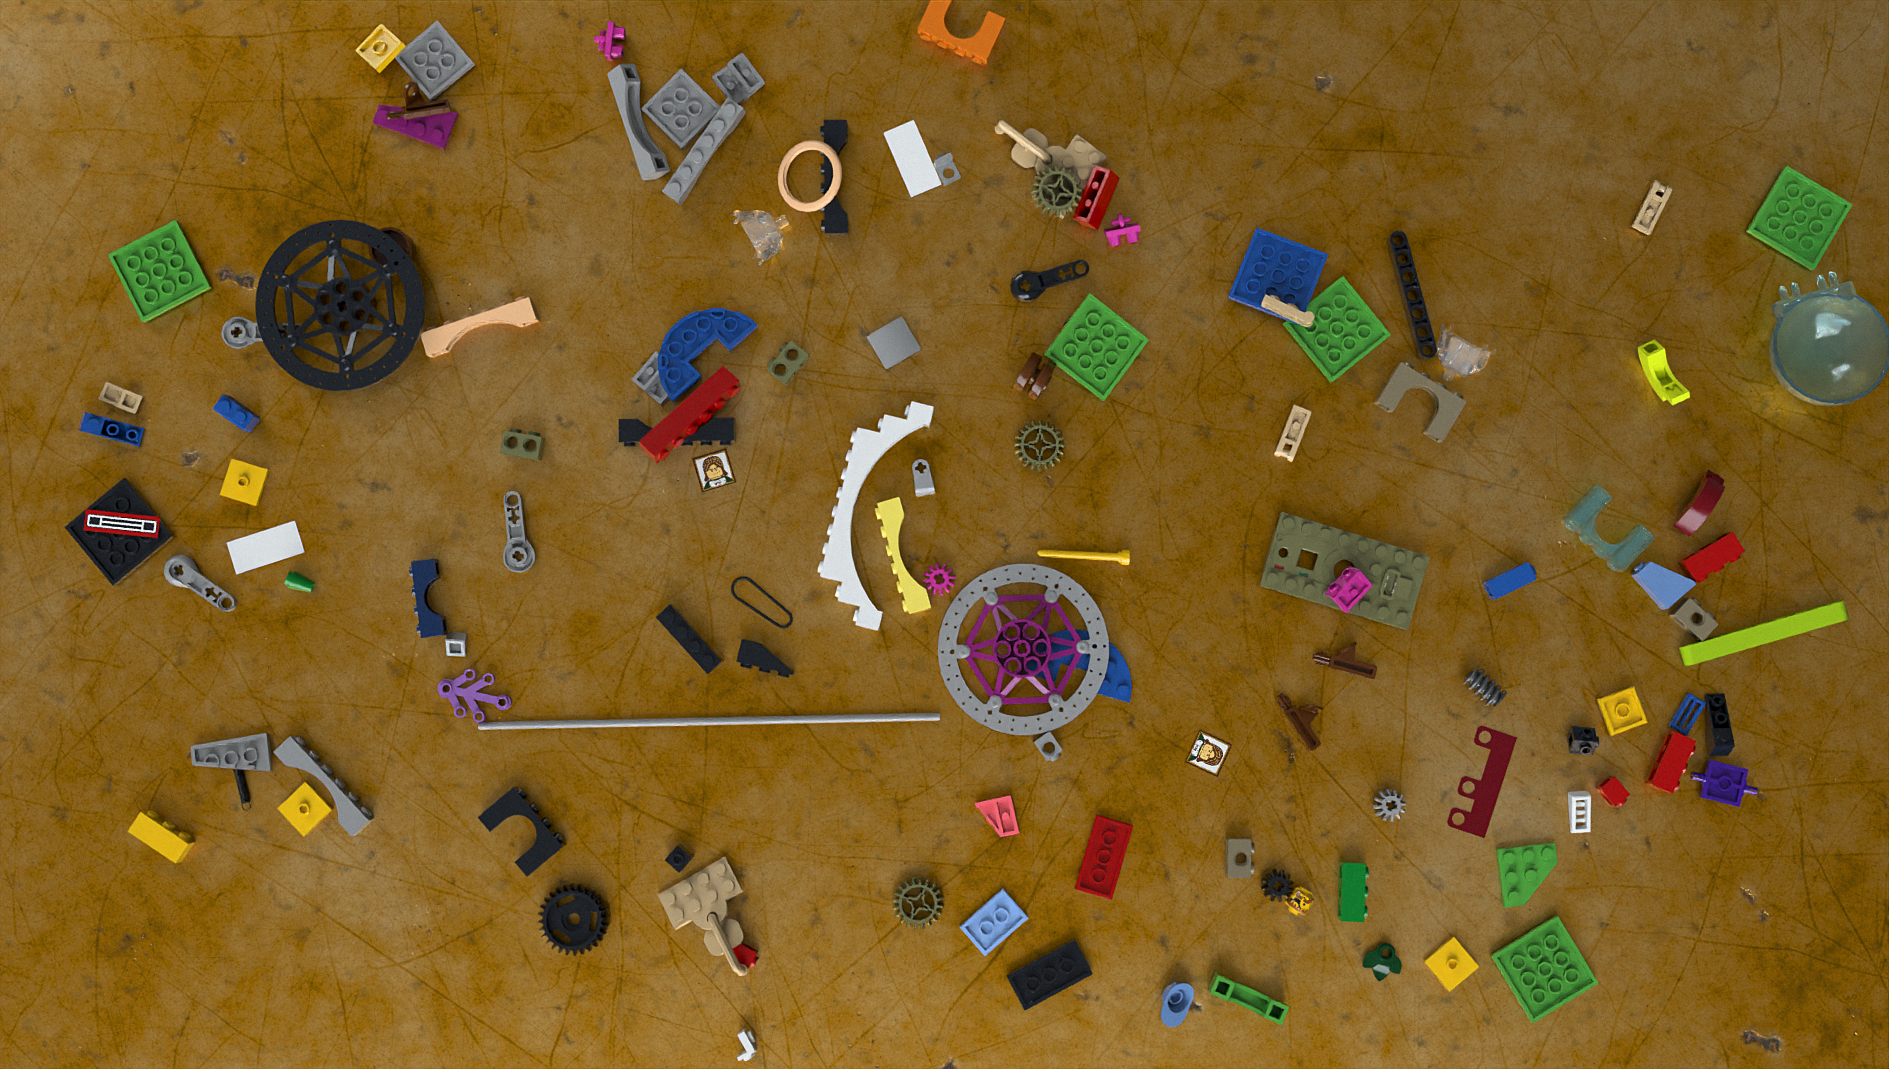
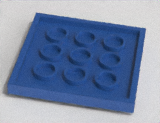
M1256 228L1228 298L1300 325L1262 307V301L1265 295H1274L1280 298L1281 302L1294 304L1298 307V310L1305 313L1328 254Z

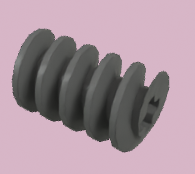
M1477 666L1466 676L1462 684L1470 683L1469 690L1476 688L1474 695L1482 694L1479 699L1480 701L1487 699L1485 706L1492 704V707H1495L1503 700L1507 692L1505 690L1500 691V685L1494 686L1496 681L1493 679L1489 680L1490 675H1483L1484 670H1477L1479 667Z

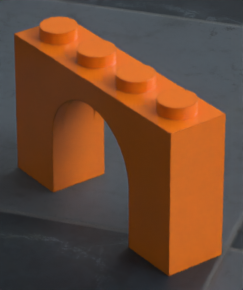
M930 0L918 26L920 37L926 41L933 40L942 48L947 49L949 47L960 56L964 57L967 55L975 63L987 64L1004 28L1006 18L988 11L980 30L970 38L960 39L951 35L945 27V19L954 0Z

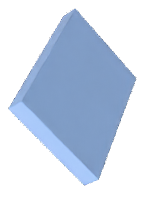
M1002 888L961 924L960 928L982 954L986 956L1024 923L1028 916Z

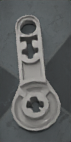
M233 317L223 325L222 338L231 348L240 349L254 342H263L257 323L246 318ZM277 323L279 330L286 331L288 336V323ZM295 323V327L301 326L300 324ZM237 328H239V330L242 331V334H239L238 338H236L237 336L233 334L235 331H237ZM281 333L282 337L285 338L286 334Z
M509 491L504 496L508 541L503 552V561L509 570L521 573L532 567L535 561V553L526 537L522 496L515 491ZM511 495L518 497V502L515 505L508 503V498ZM509 508H519V510H515L516 516L520 517V519L516 521V524H514L513 521H510V518H513L514 514L512 510L509 511ZM517 552L524 555V558H521L519 562L514 558Z
M178 554L166 561L164 575L170 584L190 588L222 611H232L236 608V598L201 574L195 562L189 556ZM183 566L182 570L184 573L178 575L177 567ZM215 588L213 592L221 596L219 598L214 595L209 596L210 592L208 589ZM227 597L232 601V605L229 608H225L222 604L223 600Z

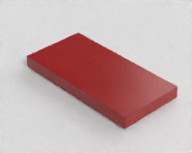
M1096 814L1074 889L1112 900L1133 825Z

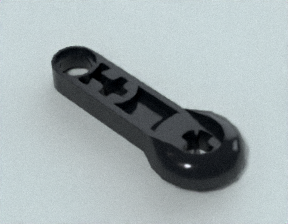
M1077 260L1042 272L1020 271L1011 280V293L1019 301L1031 302L1037 299L1046 289L1084 278L1089 272V265L1084 260ZM1083 264L1086 268L1085 273L1078 274L1075 271L1076 265ZM1068 267H1072V273L1075 277H1071V274H1067L1065 276V279L1062 280L1061 277L1057 276L1059 275L1060 270H1062L1063 273H1066L1070 271ZM1023 282L1031 284L1029 291L1021 289Z

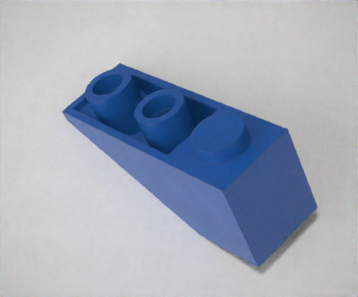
M83 412L78 430L139 446L144 428Z

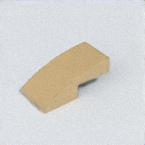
M105 382L99 396V400L136 414L143 398L141 395L109 382Z

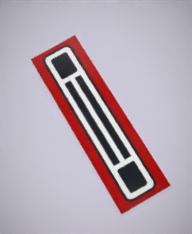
M86 509L83 530L158 538L160 517Z

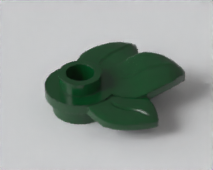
M1381 943L1376 950L1369 951L1362 962L1364 968H1372L1373 974L1378 981L1386 978L1390 971L1400 974L1402 968L1400 959L1395 956L1394 947L1389 943ZM1384 949H1388L1386 956L1382 955Z

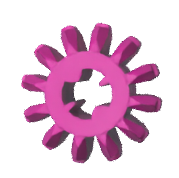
M936 563L937 570L934 571L933 567L929 566L928 568L932 573L924 572V575L930 577V579H924L923 583H931L926 589L929 590L934 587L933 595L939 589V593L942 596L943 588L949 593L950 589L947 585L955 586L953 582H949V579H955L956 576H948L953 569L950 568L945 572L946 564L943 565L941 570L939 569V563ZM942 574V578L945 580L944 583L936 584L935 575Z

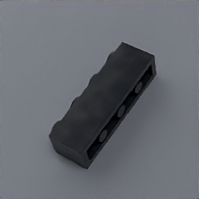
M668 605L656 616L660 623L707 674H711L724 662L674 605Z

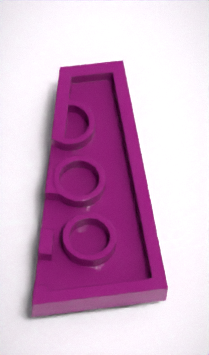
M379 105L373 120L374 124L444 150L446 149L458 117L457 113L449 112L405 120L404 117L391 120L386 118V114L391 111H403L402 107Z

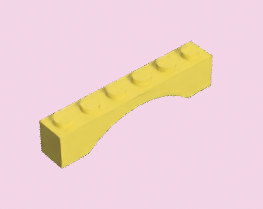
M896 497L879 502L875 512L877 519H882L883 526L880 529L883 538L887 537L889 543L885 545L888 556L892 555L894 563H891L893 574H898L899 581L896 582L899 593L903 592L905 600H902L904 612L908 611L909 614L930 609L931 605L926 589L910 576L901 559L899 533L905 515L900 498Z

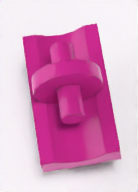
M608 21L607 36L605 37L606 31L600 30V36H594V42L599 43V50H604L605 44L604 56L607 57V60L613 61V57H623L624 47L623 45H615V39L625 40L626 30L623 27L616 26L614 22Z
M1119 213L1117 214V219L1111 221L1112 226H1119L1104 229V234L1111 246L1120 245V235L1123 234L1127 235L1128 243L1139 241L1138 231H1141L1140 225L1137 222L1124 225L1131 222L1130 217L1123 218L1122 214Z

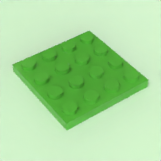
M1786 165L1746 232L1808 269L1814 270L1853 204Z
M177 220L108 254L143 323L212 288Z
M1344 276L1309 302L1305 312L1311 311L1315 316L1310 327H1304L1289 321L1283 323L1284 327L1330 383L1391 335Z
M1088 293L1043 355L1104 401L1149 339L1096 297Z
M1557 915L1490 955L1531 1023L1536 1022L1598 984L1597 979Z

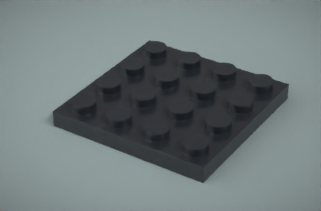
M123 478L87 508V510L158 517L127 478ZM86 510L65 526V529L113 586L119 584L175 537L161 519L158 538L85 531L83 529Z

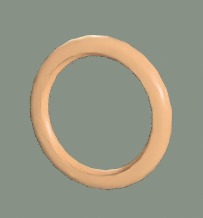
M817 140L804 141L790 149L784 156L778 172V186L782 197L792 208L803 212L816 211L830 203L836 196L842 180V167L838 155L828 144ZM812 149L819 150L832 163V184L827 193L819 200L808 203L801 202L788 189V168L793 159L801 152Z

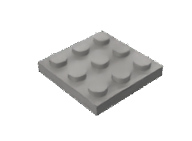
M438 21L409 43L395 57L397 62L431 101L475 66Z
M680 69L641 110L683 150L711 122L721 107Z

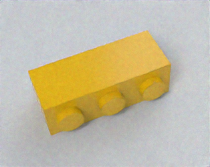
M152 810L140 812L128 832L172 862H182L195 843L190 839L191 836L183 831H177L174 829V824L169 821L164 822Z

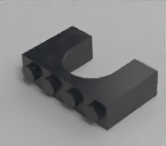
M516 786L491 805L478 818L489 832L494 831L513 815L525 816L532 821L536 828L535 843L515 861L521 871L528 877L566 846V844L564 843V837L551 828L553 826L551 821L547 817L543 818L539 813L540 808L534 802L531 803L527 799L528 794L522 787L518 788Z

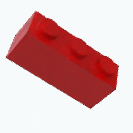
M1094 166L1073 216V219L1082 226L1095 230L1099 229L1120 179L1113 171Z
M1727 532L1682 559L1678 564L1688 579L1700 583L1706 580L1708 574L1712 571L1714 573L1719 572L1725 568L1724 564L1727 562L1733 563L1740 559V554L1744 553L1745 550L1734 532Z
M1668 731L1646 783L1666 793L1673 794L1679 788L1681 774H1684L1687 770L1689 756H1692L1695 752L1696 741L1676 731Z

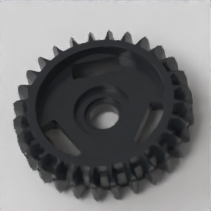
M574 883L570 884V889H568L566 884L563 885V891L557 887L555 889L557 894L550 892L551 899H544L547 905H540V908L544 909V911L539 912L538 915L543 916V919L538 920L537 923H543L539 931H545L541 937L549 938L546 944L554 943L551 949L558 946V953L565 949V954L569 955L572 950L573 956H576L578 950L581 954H584L585 948L590 952L592 950L591 944L597 947L598 943L596 940L602 941L604 939L600 934H607L603 927L609 926V923L605 922V920L609 919L610 916L604 915V913L609 908L602 907L606 901L599 902L602 895L600 894L595 897L596 890L588 892V885L584 890L582 889V884H578L577 888H575ZM569 895L574 896V901L558 908L556 901ZM592 912H597L596 931H590ZM572 913L579 915L580 921L578 924L570 922L569 917ZM555 928L571 939L570 942L567 943L558 938L553 932Z

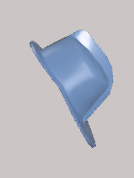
M1173 982V984L1168 985L1162 993L1161 1020L1168 1027L1178 1026L1184 1021L1194 997V990L1191 985Z

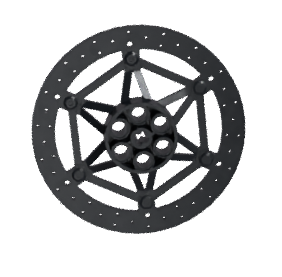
M330 220L299 230L274 251L267 261L258 283L255 302L256 319L265 347L278 365L288 374L315 388L329 391H352L372 386L384 380L407 360L414 350L423 328L425 294L416 265L404 248L392 237L364 223L349 220ZM341 239L356 240L368 244L381 252L388 259V262L380 265L342 247ZM326 241L327 248L293 274H285L289 264L300 253L317 243ZM342 254L371 266L376 271L355 281L349 273ZM329 256L328 278L325 284L298 280L300 276ZM336 259L344 274L343 278H335ZM398 273L402 281L406 298V311L402 326L396 324L392 276ZM378 278L371 291L364 285ZM384 281L389 320L376 310L374 298ZM346 284L345 292L341 293V285ZM278 286L283 287L285 290L289 335L285 338L280 333L275 314ZM297 286L318 289L315 299H312ZM292 291L314 307V312L297 330L295 328ZM362 291L364 296L362 300L359 301L357 299V295L359 292ZM330 295L331 301L330 303L326 304L325 298L326 296ZM344 304L348 307L347 310L343 308ZM362 310H364L366 315L364 319L361 320L359 318V313ZM329 314L333 315V320L331 323L327 322V316ZM376 317L384 326L372 324L374 318ZM315 320L322 326L321 329L303 334ZM349 321L350 328L345 331L344 324ZM367 329L383 332V334L352 356L357 335ZM328 332L333 333L339 357L311 346L304 341ZM341 336L350 337L346 354ZM390 336L396 338L393 346L378 361L363 369L354 370V363ZM296 347L304 348L339 364L340 371L339 373L314 368L295 355L293 350Z

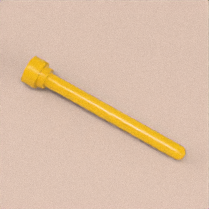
M1124 549L1118 551V553L1039 550L1037 552L1039 557L1118 561L1121 565H1129L1130 550Z

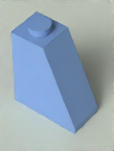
M1653 562L1639 563L1634 568L1635 572L1631 574L1661 610L1670 608L1696 585L1693 580Z

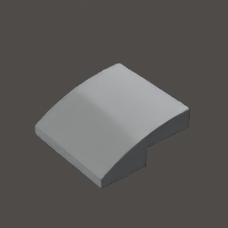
M743 53L729 61L726 67L712 76V80L726 98L729 97L739 105L765 84Z
M902 316L867 336L868 341L886 370L921 350Z
M655 351L631 380L664 406L670 398L664 391L660 381L658 352Z

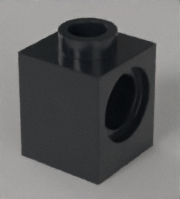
M679 844L665 861L680 873L694 855L682 844Z

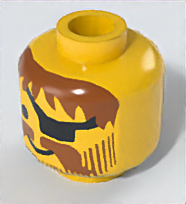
M1299 886V888L1293 887V892L1288 894V899H1285V903L1289 906L1287 910L1296 916L1298 913L1306 914L1314 902L1313 894L1302 886Z

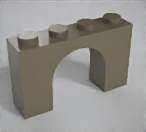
M1400 362L1393 370L1374 404L1391 413L1395 410L1408 389L1421 388L1426 390L1434 399L1435 412L1423 433L1438 443L1444 441L1467 402L1463 400L1464 397L1459 393H1451L1446 390L1447 387L1440 382L1435 383L1430 380L1431 377L1426 373L1415 371L1414 366L1411 364Z

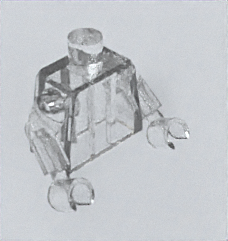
M735 210L730 214V216L734 215L737 217L733 224L743 221L741 225L756 250L753 259L756 257L761 259L758 265H762L765 260L778 253L784 238L780 229L789 225L784 215L774 220L770 212L766 213L765 211L758 210L742 212Z
M1444 322L1440 327L1441 333L1437 343V357L1440 360V364L1446 368L1441 377L1452 382L1456 374L1465 377L1482 370L1489 360V356L1493 355L1496 349L1494 348L1491 352H1488L1487 347L1490 344L1485 345L1481 349L1451 333L1454 328L1453 324L1449 330L1445 329L1444 325L1446 322Z

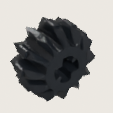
M1272 869V876L1269 872H1266L1265 874L1268 879H1261L1263 883H1266V885L1260 887L1261 890H1267L1263 895L1265 897L1270 895L1271 901H1274L1277 896L1278 902H1282V895L1288 899L1289 896L1286 892H1293V889L1288 886L1294 884L1293 881H1287L1291 877L1290 874L1284 875V870L1282 869L1278 874L1276 869ZM1276 881H1278L1281 884L1280 886H1278V890L1273 887V885L1276 884Z

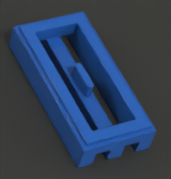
M1687 693L1668 726L1687 736L1706 703L1691 693ZM1692 699L1690 705L1688 706V708H1687V710L1685 711L1684 715L1682 716L1681 720H1680L1679 723L1676 725L1677 721L1679 720V718H1680V716L1682 715L1683 711L1685 710L1686 706L1688 705V703H1689L1690 700ZM1699 703L1690 720L1688 721L1687 725L1684 729H1682L1683 724L1690 715L1695 704Z

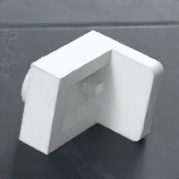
M745 1028L738 1033V1037L745 1048V1051L737 1056L738 1061L751 1059L755 1056L754 1052L757 1050L754 1043L756 1039L751 1031L748 1032Z

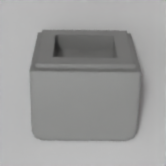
M449 632L445 639L446 656L466 657L467 633Z

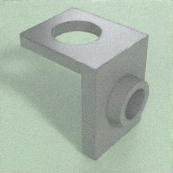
M951 152L948 154L943 153L936 157L934 167L944 186L961 178L953 162ZM946 168H951L954 171V176L950 179L943 176V171Z

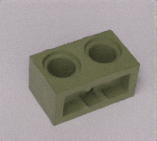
M791 340L789 343L785 342L779 349L781 353L777 358L773 357L767 364L769 367L767 369L768 373L785 386L788 385L810 357L808 353ZM791 350H795L798 352V356L795 359H789L788 353ZM784 365L786 367L785 373L777 374V366Z
M510 428V431H504L500 449L501 454L541 461L545 438L540 437V433L529 431V434H522V430ZM516 437L518 440L517 445L510 447V440ZM536 441V448L530 451L528 448L529 442Z

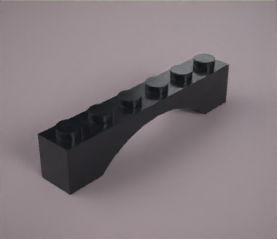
M824 120V126H820V136L824 137V143L828 144L838 157L848 143L847 120ZM820 151L821 156H824V163H821V175H824V182H821V194L825 195L832 184L833 167L829 158ZM835 196L830 203L821 208V213H824V220H821V232H825L826 237H848V215Z
M734 417L714 418L706 425L697 429L694 434L688 435L681 446H693V443H700L701 446H712L713 442H720V446H730L731 442H736V419ZM619 419V443L624 444V447H636V444H639V441L653 428L645 425L639 419Z

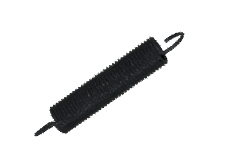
M233 769L241 805L249 803L250 800L242 769Z

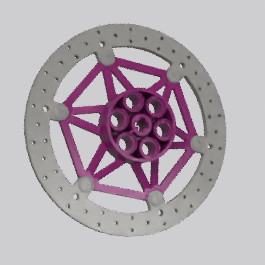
M1012 564L995 568L978 576L956 596L948 608L941 625L938 640V658L946 687L956 703L970 717L982 725L999 732L1013 735H1033L1048 732L1067 724L1083 712L1092 702L1103 683L1107 671L1109 639L1106 624L1098 606L1087 591L1076 581L1057 570L1045 566ZM1018 582L1037 583L1048 587L1045 594L998 596L995 592V588ZM1060 594L1069 599L1081 613L1089 632V640H1081L1057 602ZM983 597L986 605L965 645H957L959 630L966 614ZM1041 600V603L1025 619H1018L1002 604V602ZM1046 606L1042 625L1033 622L1032 619ZM1053 607L1073 636L1074 641L1047 634L1046 631ZM997 608L1012 620L1003 627ZM992 610L998 633L993 639L972 645L988 612ZM1030 626H1034L1037 629L1034 637H1029L1026 634V630ZM1010 627L1017 629V635L1013 638L1007 635V630ZM1053 642L1072 647L1052 653ZM1024 643L1026 644L1025 648L1028 650L1026 653L1020 654L1018 646ZM1039 643L1047 645L1045 653H1038L1036 648ZM1001 644L1008 646V652L1005 655H1001L998 652V647ZM1094 644L1097 645L1096 649H1093L1092 647ZM993 645V656L975 652V650ZM1075 654L1061 683L1055 689L1048 668L1049 661ZM1082 654H1090V662L1083 682L1077 691L1065 702L1060 696ZM973 657L997 662L999 672L995 691H992L974 662ZM959 658L967 660L990 697L987 704L981 702L966 685L957 661ZM1012 660L1017 661L1019 664L1016 671H1010L1008 668V664ZM1030 660L1038 662V668L1034 671L1028 669V662ZM1044 671L1050 691L1037 681L1034 676ZM1006 672L1013 676L1014 679L1000 693L1003 676ZM1021 678H1027L1045 695L1044 697L1029 698L1005 697ZM1049 703L1052 707V711L1028 717L1003 714L999 712L1002 704ZM1062 707V708L1064 709V711H1063V712H1060V711H1059V708Z

